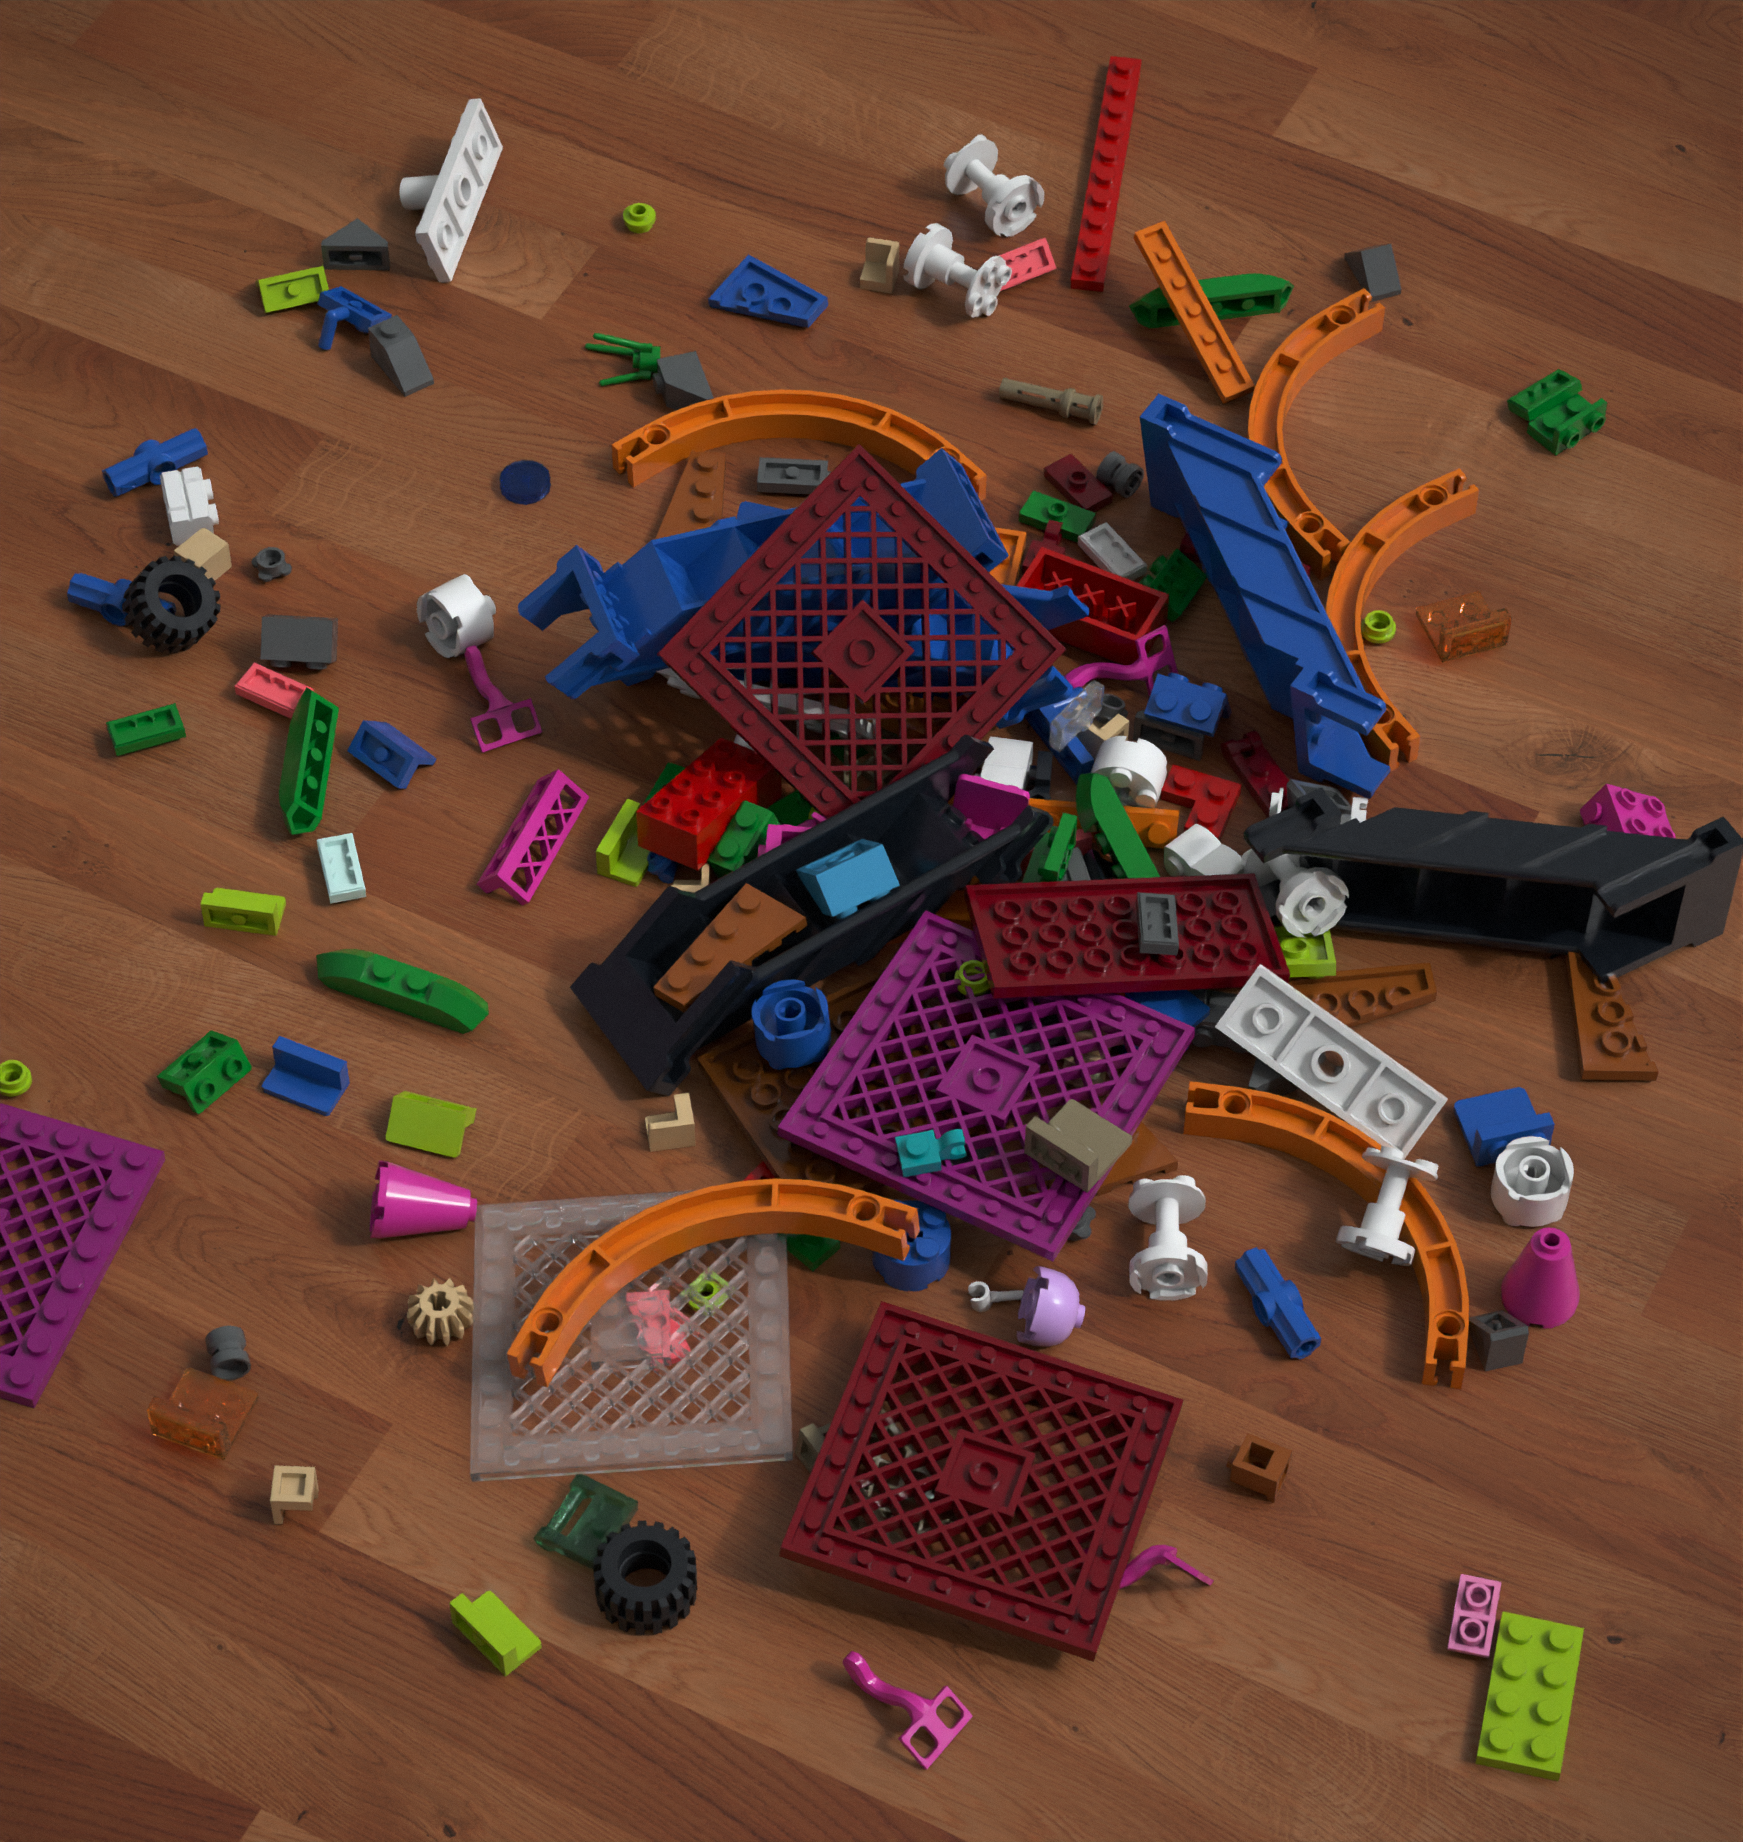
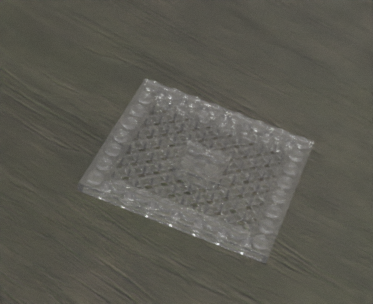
M696 1190L477 1205L474 1249L470 1476L472 1482L793 1460L787 1234L773 1233L736 1237L738 1240L728 1250L716 1241L676 1255L680 1260L670 1270L660 1263L645 1271L622 1287L601 1306L574 1341L583 1350L572 1360L565 1356L560 1365L563 1368L554 1375L549 1386H542L530 1397L522 1388L533 1378L536 1380L533 1367L529 1366L528 1362L524 1368L528 1370L525 1379L514 1378L511 1373L507 1352L514 1342V1329L517 1332L520 1331L524 1324L523 1321L529 1316L547 1287L567 1264L572 1261L563 1252L573 1243L583 1251L613 1227L641 1211L676 1196ZM587 1238H595L592 1242L587 1240ZM547 1241H556V1242H555L553 1245H551V1244H550L549 1242H547ZM536 1246L544 1253L532 1263L524 1255L532 1247ZM746 1249L747 1264L738 1258V1256ZM708 1250L719 1257L709 1267L699 1261ZM553 1261H556L563 1268L551 1278L543 1270ZM515 1263L522 1269H524V1271L516 1278ZM728 1265L739 1272L729 1282L719 1276ZM689 1268H692L699 1276L688 1285L679 1277ZM652 1270L661 1278L649 1288L640 1280ZM535 1278L544 1286L532 1296L523 1288ZM711 1281L720 1291L710 1300H707L699 1292ZM747 1281L748 1297L739 1291ZM670 1285L680 1292L672 1301L670 1291L666 1290ZM631 1288H633L635 1291H637V1292L627 1293ZM515 1296L524 1303L516 1311ZM731 1298L740 1306L728 1316L719 1307ZM691 1300L700 1309L688 1318L680 1310ZM747 1315H749V1331L739 1324ZM712 1316L721 1324L709 1334L700 1325L708 1317ZM671 1319L681 1326L672 1335ZM590 1326L591 1342L581 1335ZM731 1331L740 1340L732 1348L728 1349L719 1341ZM692 1334L701 1342L689 1352L680 1343ZM748 1348L750 1365L740 1358ZM713 1350L721 1358L709 1368L700 1359L708 1351ZM672 1353H674L681 1361L669 1370L665 1366L672 1365ZM590 1359L592 1370L595 1371L591 1376L581 1369ZM730 1365L741 1372L731 1383L720 1376ZM692 1367L702 1376L689 1386L680 1378ZM625 1368L635 1369L631 1373H629ZM652 1370L662 1379L650 1389L641 1380ZM613 1373L622 1381L610 1392L601 1383ZM574 1376L582 1384L570 1394L561 1386ZM749 1382L750 1399L740 1392ZM712 1383L722 1392L710 1402L700 1393ZM673 1386L682 1394L670 1405L660 1396ZM631 1389H634L642 1397L633 1406L629 1407L621 1398ZM593 1391L602 1400L590 1410L581 1401ZM554 1394L563 1402L550 1413L541 1404ZM513 1397L523 1404L514 1413ZM733 1399L742 1408L730 1418L720 1409ZM693 1402L702 1410L690 1421L680 1412ZM653 1404L662 1413L650 1423L641 1414ZM613 1407L622 1416L610 1426L601 1417ZM574 1410L583 1418L570 1429L561 1420L570 1411ZM535 1413L542 1421L530 1431L521 1423L530 1414ZM711 1418H714L717 1421L714 1423H706ZM672 1420L678 1424L666 1426ZM631 1423H633V1424H635L638 1428H627V1427H628ZM592 1425L598 1429L595 1431H587ZM552 1428L558 1432L547 1434ZM513 1431L519 1436H513Z

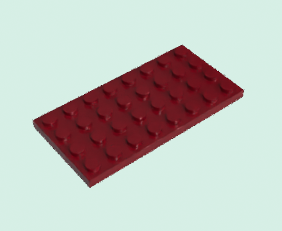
M1255 873L965 885L964 899L993 999L1244 987L1260 964L1285 982H1289L1290 972ZM1137 892L1175 895L1179 939L1177 956L1139 953L1136 914Z

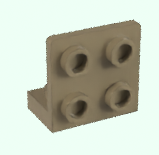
M1070 1099L1048 1123L1035 1116L1026 1125L1024 1153L1088 1193L1132 1144V1136L1074 1099Z

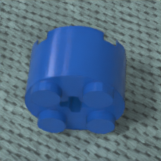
M783 980L773 983L763 990V995L757 1002L755 999L752 1005L756 1046L759 1053L768 1061L769 1066L773 1069L782 1070L806 1066L813 1062L822 1061L828 1054V1048L831 1043L828 1003L821 990L817 987L814 990L805 986L804 981Z
M893 1200L917 1208L920 1232L916 1239L910 1238L909 1233H906L907 1244L910 1245V1250L904 1261L872 1251L873 1266L876 1272L878 1270L884 1277V1281L889 1286L903 1291H920L928 1288L929 1283L937 1279L938 1281L941 1280L948 1271L951 1248L950 1225L944 1211L922 1201Z

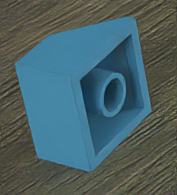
M865 839L858 840L796 869L799 878L822 913L832 917L836 916L837 919L845 918L858 911L857 905L868 900L872 903L890 893L891 889L900 886L883 844Z

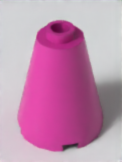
M379 1160L375 1174V1180H379V1184H376L375 1191L372 1194L370 1238L380 1239L466 1229L468 1221H475L477 1199L471 1198V1191L469 1189L388 1161Z
M1542 1228L1535 1232L1502 1281V1304L1508 1314L1530 1326V1323L1543 1325V1328H1554L1564 1324L1574 1315L1579 1303L1580 1292L1571 1243L1568 1236L1556 1228Z

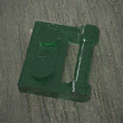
M576 1474L569 1485L570 1492L546 1527L542 1526L537 1531L534 1541L544 1550L556 1551L593 1570L594 1557H597V1548L600 1543L607 1544L606 1536L614 1531L619 1534L621 1526L630 1523L638 1511V1501L583 1474ZM591 1498L592 1501L569 1535L561 1534L582 1501Z

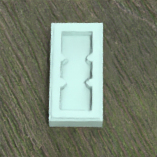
M353 833L317 839V848L330 904L366 897V889Z

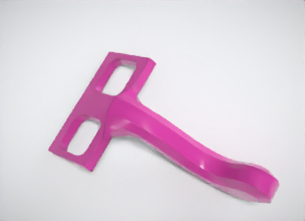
M1163 625L1135 640L1139 658L1133 664L1120 665L1106 662L1085 664L1064 675V678L1073 688L1082 687L1087 682L1099 678L1122 681L1142 680L1146 682L1150 696L1154 686L1152 675L1155 671L1168 665L1170 673L1178 674L1167 627ZM1160 634L1163 649L1148 658L1145 642Z
M475 645L465 648V659L473 683L479 693L489 701V709L485 714L470 719L481 753L542 733L531 698L518 703H512L506 699L499 688L490 681L480 650ZM527 707L531 711L535 726L531 730L519 733L515 729L511 713L514 710ZM493 718L499 726L501 739L485 744L481 739L477 726L479 722Z
M1153 1545L1141 1552L1127 1565L1119 1589L1130 1586L1152 1567L1159 1564L1168 1566L1171 1562L1210 1586L1214 1580L1176 1557L1177 1548L1167 1545ZM1084 1549V1552H1085L1086 1555H1087L1088 1549Z
M850 1651L842 1662L852 1680L863 1691L879 1701L902 1707L909 1713L912 1723L898 1740L924 1770L930 1767L973 1717L948 1686H944L932 1700H929L909 1690L887 1684L879 1679L859 1653ZM946 1697H949L961 1712L960 1718L950 1729L947 1728L936 1714L937 1707ZM921 1726L935 1740V1747L926 1758H922L910 1743L911 1737Z

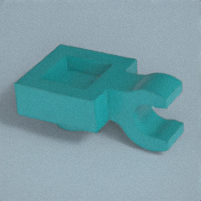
M962 1129L950 1130L938 1139H935L933 1130L895 1137L903 1177L942 1170L941 1160L960 1159L966 1156L965 1139Z

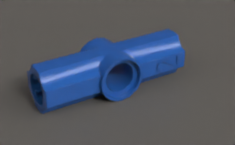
M197 428L188 430L162 443L156 440H148L136 448L134 456L102 470L103 479L114 497L147 482L161 485L160 475L162 472L177 470L188 463L208 455L207 446Z
M75 573L70 580L67 592L68 602L99 611L108 622L123 626L126 624L124 618L128 615V613L122 612V604L126 601L123 596L132 581L118 579L114 584L83 573ZM159 598L162 606L169 613L175 615V603Z
M1255 1247L1244 1252L1235 1261L1234 1269L1252 1296L1253 1308L1259 1321L1265 1327H1272L1290 1358L1295 1357L1300 1360L1311 1355L1320 1346L1321 1337L1303 1310L1302 1298L1297 1287L1291 1280L1284 1281L1265 1249L1260 1250Z

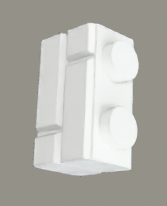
M197 466L182 469L181 472L178 470L162 472L160 481L173 544L176 546L181 545L201 528H206L214 533L213 525L219 524L216 504H208V500L214 499L210 479L203 480L201 468Z

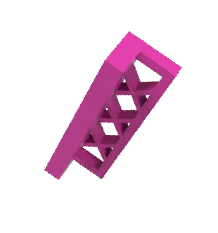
M559 769L539 778L476 885L487 894L502 887L522 906L529 903L589 796ZM562 789L575 800L571 809L562 808L559 795ZM554 816L557 833L556 835L547 836L544 820L546 817ZM531 843H539L542 854L540 862H532L529 850ZM524 869L527 882L524 890L511 880L515 870Z

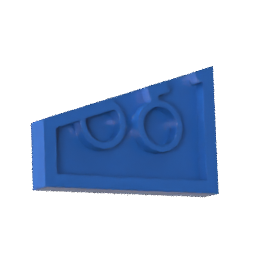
M749 254L708 299L711 308L807 328L828 307L826 296Z

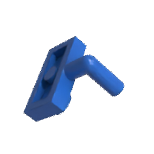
M342 286L320 292L318 305L328 311L325 314L318 346L326 350L331 349L337 322L346 320L355 325L358 331L368 333L369 327L391 318L392 314Z

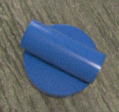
M650 851L647 857L649 862L648 871L653 875H658L663 883H672L679 863Z

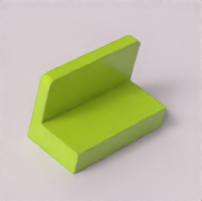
M323 266L255 281L256 287H259L265 313L317 302L320 292L329 290Z
M627 799L596 850L597 874L637 887L648 870L649 862L647 857L650 851L638 846L636 811L641 805L639 802Z
M215 888L213 893L204 892L200 903L204 926L277 936L286 906V899L283 896Z
M403 1091L393 1096L386 1140L456 1158L461 1152L465 1128L474 1123L477 1108Z
M492 1591L485 1592L473 1603L463 1593L450 1602L452 1623L505 1677L541 1649V1640Z

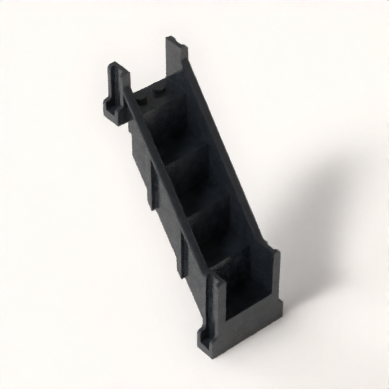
M964 735L949 752L693 893L679 890L672 886L667 887L601 965L593 962L590 963L570 988L646 1091L670 1096L690 1073L689 1059L695 1051L752 1019V1005L755 999L757 1002L763 995V990L769 985L783 980H800L805 982V986L810 987L854 961L858 966L874 958L886 943L913 929L925 911L936 914L958 888L963 889L974 876L977 877L982 885L1016 883L1022 875L1021 861L1053 826L1052 816L1044 810L1028 805L1011 825L986 839L977 832L970 830L965 824L967 819L964 814L954 806H950L948 802L955 795L959 775H972L994 748L986 741H981L970 735ZM861 839L883 844L900 886L891 889L890 893L872 903L868 900L857 905L858 911L845 918L837 919L836 916L832 917L823 914L799 878L796 869ZM746 883L806 917L807 926L798 933L793 931L781 939L782 944L771 952L766 950L751 961L752 966L730 960L685 1013L655 996L653 987Z
M1322 787L1299 797L1293 807L1255 823L1244 831L1243 838L1263 864L1284 854L1301 855L1299 858L1300 867L1307 869L1314 867L1328 868L1337 873L1348 889L1349 898L1345 895L1344 903L1347 906L1345 913L1331 929L1560 955L1574 952L1581 956V960L1598 977V981L1601 984L1608 982L1610 976L1616 975L1618 978L1690 943L1696 947L1722 935L1743 855V839L1724 816L1697 828L1687 840L1607 831L1608 826L1588 824L1578 828L1488 818L1489 813L1469 811L1461 815L1398 807L1387 810L1361 823L1357 818H1354L1340 825L1342 812ZM1279 879L1260 887L1272 924L1281 923L1276 915V900L1280 893L1279 885L1281 882Z

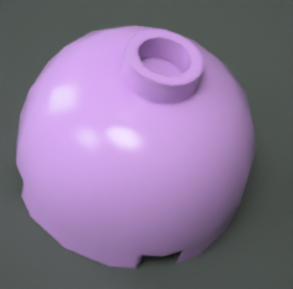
M1035 1266L1033 1271L1038 1274L1037 1279L1028 1278L1018 1312V1319L1024 1318L1026 1320L1025 1333L1017 1331V1339L1020 1343L1049 1347L1066 1340L1071 1334L1073 1327H1081L1085 1315V1306L1079 1304V1292L1074 1282L1068 1276L1053 1269Z

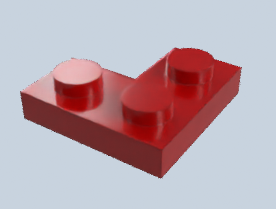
M1173 764L1162 788L1161 800L1192 809L1184 826V832L1194 824H1199L1209 830L1220 841L1241 794L1242 784Z

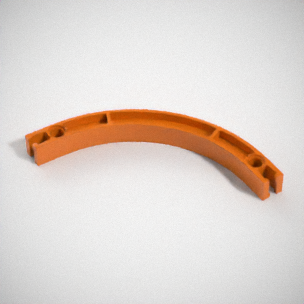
M1365 288L1314 315L1285 339L1263 368L1256 383L1249 408L1247 439L1278 452L1282 457L1281 465L1264 485V488L1278 516L1287 520L1288 527L1285 530L1301 562L1310 565L1311 571L1320 580L1331 574V569L1329 568L1330 557L1337 562V566L1351 542L1322 515L1298 484L1289 466L1284 448L1282 429L1293 400L1305 383L1320 368L1351 347L1382 332L1385 307L1378 302L1374 308L1368 310L1369 301L1372 300V296Z
M780 389L725 395L668 413L612 444L613 469L621 474L625 472V467L627 466L628 483L633 488L690 457L691 452H704L728 444L756 439L803 438L828 441L854 448L860 444L867 452L900 466L916 477L917 468L942 448L962 464L980 501L986 499L987 475L941 435L920 422L890 408L866 400L834 393Z
M1460 468L1406 493L1376 514L1348 545L1335 569L1329 586L1325 611L1366 693L1380 698L1386 704L1385 713L1367 736L1361 733L1359 735L1371 755L1377 761L1390 766V772L1399 767V762L1397 761L1399 749L1406 755L1405 759L1408 763L1417 759L1421 736L1393 705L1371 670L1364 651L1361 634V615L1374 585L1385 570L1403 552L1429 535L1476 514L1479 489L1472 484L1468 490L1463 491V484L1466 482L1467 477Z
M1189 1081L1183 1134L1246 1142L1285 1152L1333 1175L1354 1190L1367 1203L1377 1202L1386 1170L1365 1161L1362 1158V1154L1366 1152L1368 1147L1381 1150L1382 1145L1359 1129L1330 1113L1303 1102L1269 1092ZM1409 1177L1399 1211L1406 1215L1398 1240L1415 1249L1411 1264L1422 1293L1425 1312V1351L1422 1384L1437 1385L1438 1376H1435L1437 1366L1436 1358L1452 1360L1449 1371H1453L1450 1388L1461 1389L1466 1367L1469 1330V1296L1465 1270L1456 1241L1443 1214L1417 1179ZM1442 1333L1451 1334L1452 1336H1446Z
M762 1179L706 1187L661 1202L616 1225L592 1242L567 1264L542 1294L509 1348L507 1358L513 1376L525 1379L528 1370L524 1368L529 1362V1366H532L534 1369L537 1384L548 1387L570 1347L601 1306L639 1275L678 1254L724 1239L747 1235L785 1233L832 1238L904 1261L910 1250V1245L907 1244L906 1233H909L910 1238L916 1239L920 1232L918 1210L885 1197L851 1187L798 1179ZM535 1353H540V1354H541L539 1358L532 1357V1356H533Z

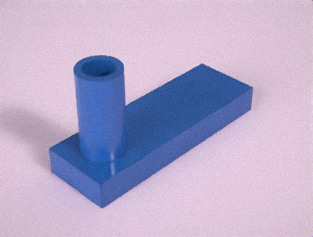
M1080 686L1073 688L1072 694L1068 699L1030 711L1024 715L1025 719L1048 749L1053 752L1054 757L1076 785L1080 774L1091 773L1094 758L1061 716L1088 705L1086 692Z

